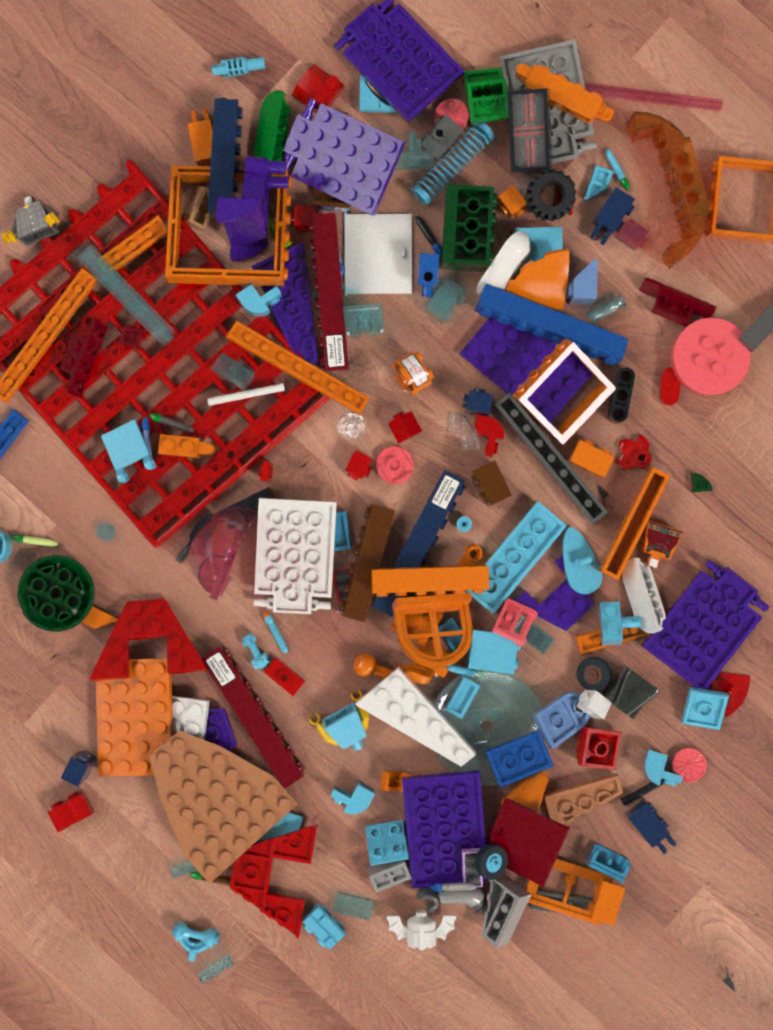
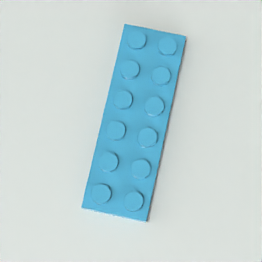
M536 501L484 564L489 566V589L484 590V593H473L472 590L465 591L471 593L474 599L494 614L567 525L540 502Z

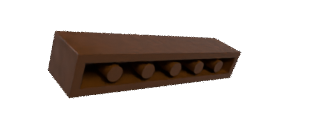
M370 504L365 509V525H362L360 528V543L356 544L354 549L355 562L351 563L349 568L351 577L349 582L346 581L345 599L341 600L339 605L340 615L362 622L366 621L373 595L371 592V568H380L395 510Z

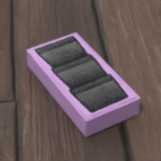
M480 848L462 849L463 883H474L477 887H483V877L475 869V858Z

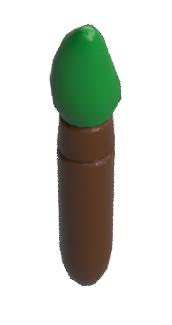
M199 871L189 873L190 877L195 880L207 881ZM218 876L212 882L230 886L231 878Z

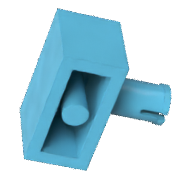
M620 601L600 602L599 618L602 646L621 645L623 641V628H641L640 615L627 617L621 615Z

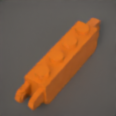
M519 63L516 66V76L525 82L526 90L550 88V105L587 124L593 123L595 119L608 124L611 121L614 110L603 103L604 99L601 98L602 96L599 93L589 92L581 84L576 82L573 84L567 81L565 76L551 73L550 69L544 65L538 66L534 64L532 68Z

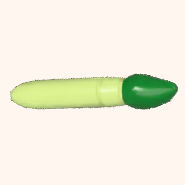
M22 534L11 536V539L18 543L47 547L58 545L56 541L51 539L24 536Z

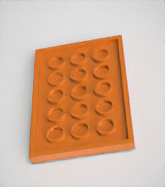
M167 658L130 659V678L96 681L98 776H154L150 755L173 735L171 674L167 673Z

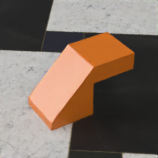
M383 770L379 789L403 792L402 777L420 776L421 774L399 770Z

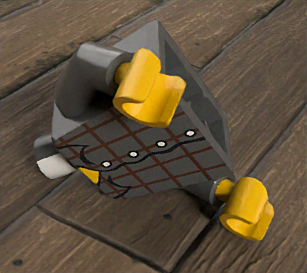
M28 196L24 198L25 206L17 209L15 212L16 218L12 230L3 233L2 238L6 245L11 241L16 243L18 238L26 246H29L44 238L60 233L56 222H60L58 219L59 213L50 205H44L41 201H36L35 197Z

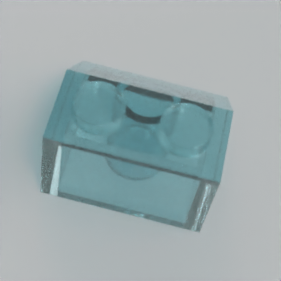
M382 303L343 306L346 335H350V338L362 337L361 334L368 333L369 336H380V332H384Z

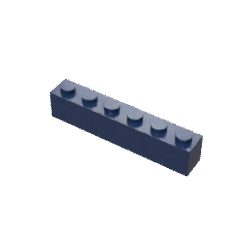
M215 99L208 197L210 217H216L218 197L235 198V192L239 190L236 174L240 173V163L237 162V156L241 155V144L238 143V137H242V125H239V119H243V107L239 106L238 99Z

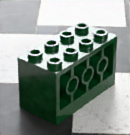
M447 184L441 269L486 272L493 262V251H490V248L494 244L495 232H491V229H494L496 213L492 211L495 210L497 203V193H494V187ZM467 246H470V247H472L473 249H472V250H468Z

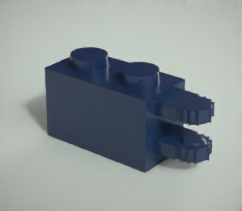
M615 187L592 224L596 228L590 237L594 239L598 235L599 230L602 229L606 234L600 240V244L604 246L609 236L614 231L619 232L624 224L622 219L625 215L629 216L635 206L632 203L635 198Z
M642 799L627 811L625 815L652 848L657 845L665 854L667 849L660 843L664 838H667V841L673 847L677 844L666 829L669 827L662 817L658 819L654 814L657 812L650 802L646 804Z

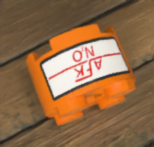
M418 351L415 353L410 352L391 364L392 369L396 368L397 374L395 377L404 391H410V397L430 386L431 379L434 378L432 371L429 368H425L422 363L423 358Z

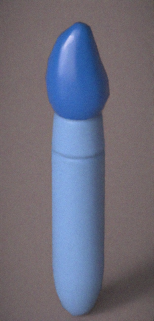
M145 417L142 420L141 427L143 438L152 456L150 424L148 418Z

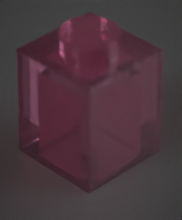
M630 218L616 238L635 251L637 247L642 248L648 238L645 236L649 231Z

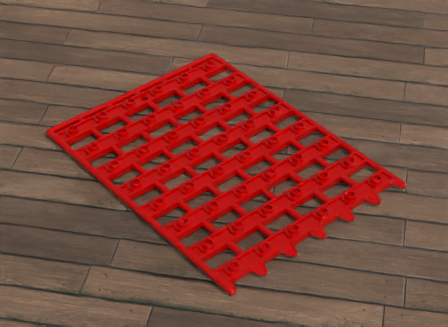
M127 160L126 162L130 175L114 189L105 184L97 186V192L101 200L85 214L76 209H70L68 217L72 225L56 239L48 237L39 241L43 250L31 261L25 264L18 259L11 260L10 266L14 275L0 286V315L3 313L13 325L0 337V370L3 373L8 368L4 362L27 343L80 271V269L76 271L66 259L86 240L90 239L100 251L81 268L100 280L105 275V272L96 260L156 216L159 215L164 223L168 221L169 202L133 160ZM145 189H148L157 202L134 221L124 208ZM119 214L128 224V227L105 246L95 233L115 215ZM181 217L182 231L180 232L179 261L197 246L207 257V260L198 268L226 269ZM155 244L148 249L153 253V256L131 275L124 267L120 268L118 272L125 280L102 300L92 289L88 296L96 305L75 324L68 321L65 326L67 330L51 344L18 389L154 548L160 547L330 400V398L323 395L301 414L298 409L315 396L318 391L300 381L286 394L282 391L274 393L279 400L257 419L244 407L254 397L216 404L205 414L201 415L190 402L213 382L226 395L276 385L273 381L284 371L266 361L259 365L248 353L249 351L230 340L207 361L199 355L194 348L216 329L226 338L229 330L223 323L242 308L236 294L244 289L241 285H231L233 288L209 308L198 294L210 284L179 283L155 304L145 290L165 274L167 244L160 250ZM61 264L71 276L50 295H47L37 283L56 266ZM32 289L42 302L19 321L8 308ZM138 296L150 308L130 326L144 330L141 344L163 325L175 337L153 357L141 345L140 349L119 344L124 325L116 315ZM193 300L204 313L180 333L170 319ZM267 315L257 317L247 326L264 337L272 333L283 345V348L295 354L285 336ZM93 320L104 325L110 321L121 334L98 353L83 394L105 375L117 388L96 407H93L83 395L81 398L66 393L71 378H68L62 370H59L58 365L62 363L72 334L86 338ZM135 350L146 363L126 381L122 382L112 369ZM296 350L298 356H299L300 358L304 359V358L301 356V354ZM189 353L200 367L180 385L176 386L165 373ZM243 358L254 371L234 389L230 390L219 377ZM53 371L63 384L40 404L29 390ZM160 379L171 392L151 410L147 411L136 398ZM78 400L88 413L67 432H64L54 419ZM129 404H132L142 416L137 421L142 436L143 430L141 425L145 417L148 418L150 424V437L155 432L159 437L160 434L168 435L161 428L165 424L153 421L149 416L150 413L173 418L185 407L196 420L191 425L194 432H183L179 436L200 438L202 442L210 436L221 450L200 469H197L187 457L157 454L153 458L156 463V468L153 470L146 469L140 461H137L133 465L138 471L129 481L122 484L117 490H114L104 478L114 469L107 449H104L92 461H89L79 448L99 430L103 429L105 433L112 431L113 429L108 423ZM239 411L250 425L230 443L226 444L215 431ZM293 415L295 420L272 439L269 434ZM264 440L266 445L243 464L241 459ZM229 451L234 453V457L231 459L227 457ZM181 461L192 475L171 494H168L158 483V480ZM235 465L237 470L214 489L212 484ZM152 486L163 501L140 520L130 509L129 505ZM206 490L208 495L185 514L183 509ZM177 515L179 520L156 539L154 534Z

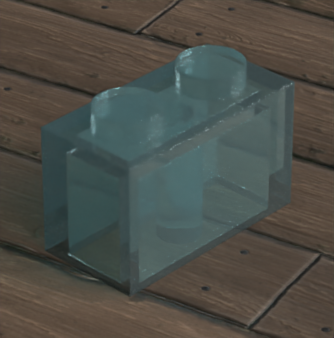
M447 277L427 303L424 311L441 324L445 320L449 322L455 314L453 309L456 305L460 307L466 299L464 296L466 290Z

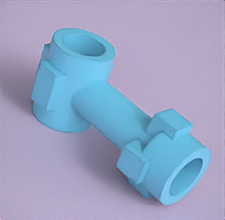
M250 633L242 638L243 646H248L254 656L251 659L253 667L255 669L266 667L270 663V659L265 652L260 653L255 644L256 636Z

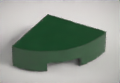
M691 473L692 493L713 491L710 482L700 474Z

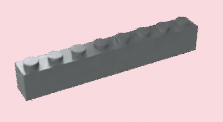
M510 392L494 404L493 407L589 524L596 523L608 513Z

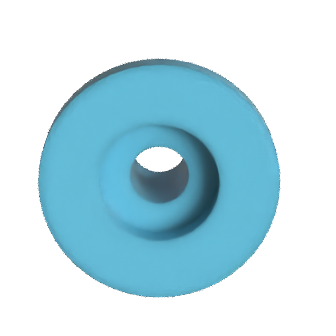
M463 516L457 520V528L460 531L466 532L471 529L472 522L468 517Z

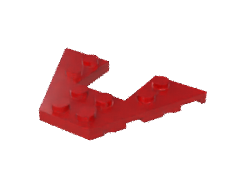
M165 598L127 601L89 680L92 682L130 678L129 640L166 637L167 673L169 675L207 671V668Z
M317 824L254 843L233 862L229 887L231 890L242 895L243 899L254 904L262 913L270 919L277 921L278 925L285 927L296 935L295 937L298 939L300 937L306 899L268 892L274 858L311 864Z

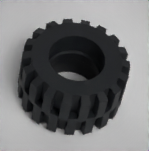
M547 169L542 173H538L528 185L525 194L527 198L526 205L529 206V211L533 212L536 218H542L541 220L543 221L549 220L550 222L561 219L572 209L576 201L575 195L577 190L574 189V181L571 182V177L564 175V171L561 170L558 172L556 169L550 171ZM550 184L560 190L562 199L557 206H547L542 202L540 190L543 186Z

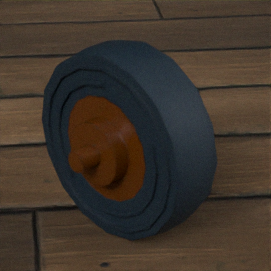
M599 657L586 658L579 664L576 672L578 682L586 690H602L609 684L612 676L608 663Z

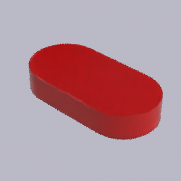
M672 367L665 369L660 379L659 400L666 406L675 404L679 400L681 382L676 377Z

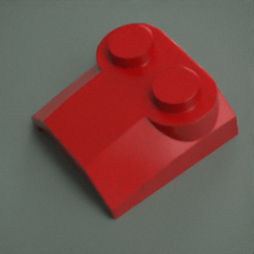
M313 64L295 86L292 97L307 106L310 98L317 101L313 112L317 113L321 103L331 107L345 86L336 76L328 74Z
M592 726L584 727L579 735L576 752L578 765L616 770L622 732L594 728Z

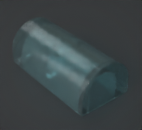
M223 353L211 368L213 372L244 391L248 388L255 375L254 372Z

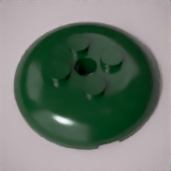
M48 555L35 560L25 569L18 583L17 598L23 615L30 623L46 631L60 632L74 628L88 616L95 599V587L90 573L80 562L65 555ZM55 588L61 590L62 596L60 598L54 595Z

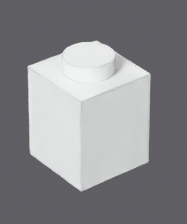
M584 690L579 697L576 707L592 718L605 719L612 702L596 690Z

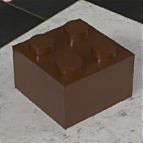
M495 460L472 471L473 475L470 477L474 486H479L481 490L479 496L483 504L487 503L488 506H491L512 496Z

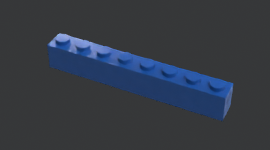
M486 283L480 292L474 310L483 317H491L501 324L512 325L517 330L527 331L535 337L551 340L556 345L566 338L574 342L588 357L603 360L608 365H617L623 360L629 340L618 334Z

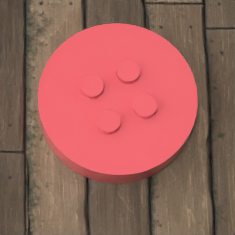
M719 318L700 319L684 328L675 338L670 353L671 367L681 385L688 391L701 396H716L736 387L745 377L750 364V351L738 339L743 333L732 323Z

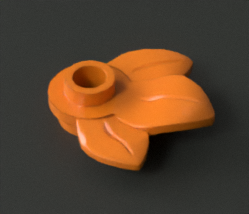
M470 544L465 548L464 556L458 561L457 566L484 565L491 555L482 552L480 546ZM472 550L475 552L474 557H471L470 552Z

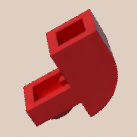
M477 414L472 435L487 437L484 456L491 458L493 454H497L499 443H496V439L504 440V430L496 419Z

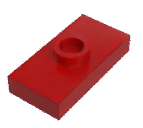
M263 461V465H260L259 477L261 481L271 482L274 469L273 463Z
M277 657L264 671L267 676L292 696L305 683L303 678Z

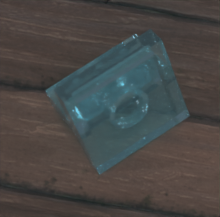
M409 132V151L401 153L394 170L432 168L433 151H421V138H417V132Z

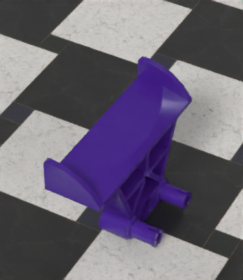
M246 156L241 199L218 197L216 221L224 224L231 244V261H242L255 257L268 246L269 190L271 188L289 189V176H272L270 173L286 174V161H270L266 157Z

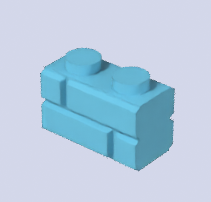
M321 902L315 905L303 918L304 929L309 934L313 932L317 937V942L323 948L326 946L330 950L346 934V928Z

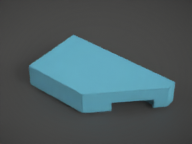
M595 165L583 200L586 201L607 191L614 171Z

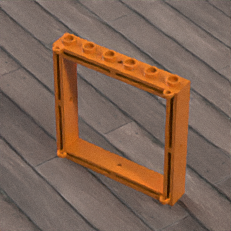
M171 165L165 269L167 282L284 286L285 280H288V268H285V261H289V249H286V243L290 242V231H286L287 224H290V213L287 212V206H291V194H288V189L277 188L274 271L178 268L183 182L209 183L210 167ZM240 167V173L236 174V180H238L239 184H243L245 168ZM286 169V174L270 173L272 176H289L288 169ZM289 176V188H292V176Z

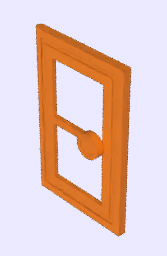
M556 859L553 869L567 873L565 875L567 887L562 902L536 894L538 884L530 880L528 881L526 891L531 894L528 903L600 926L601 922L591 919L588 916L589 912L587 910L567 904L566 902L571 885L576 883V876L593 882H599L600 878L613 882L614 878L592 869Z

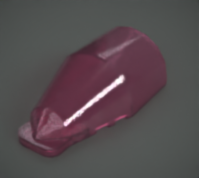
M237 506L220 509L208 517L191 542L188 557L191 572L202 588L210 593L209 598L218 600L226 590L231 580V576L228 575L240 548L237 542L238 540L243 541L245 536L241 534L243 531H248L257 514L256 511Z

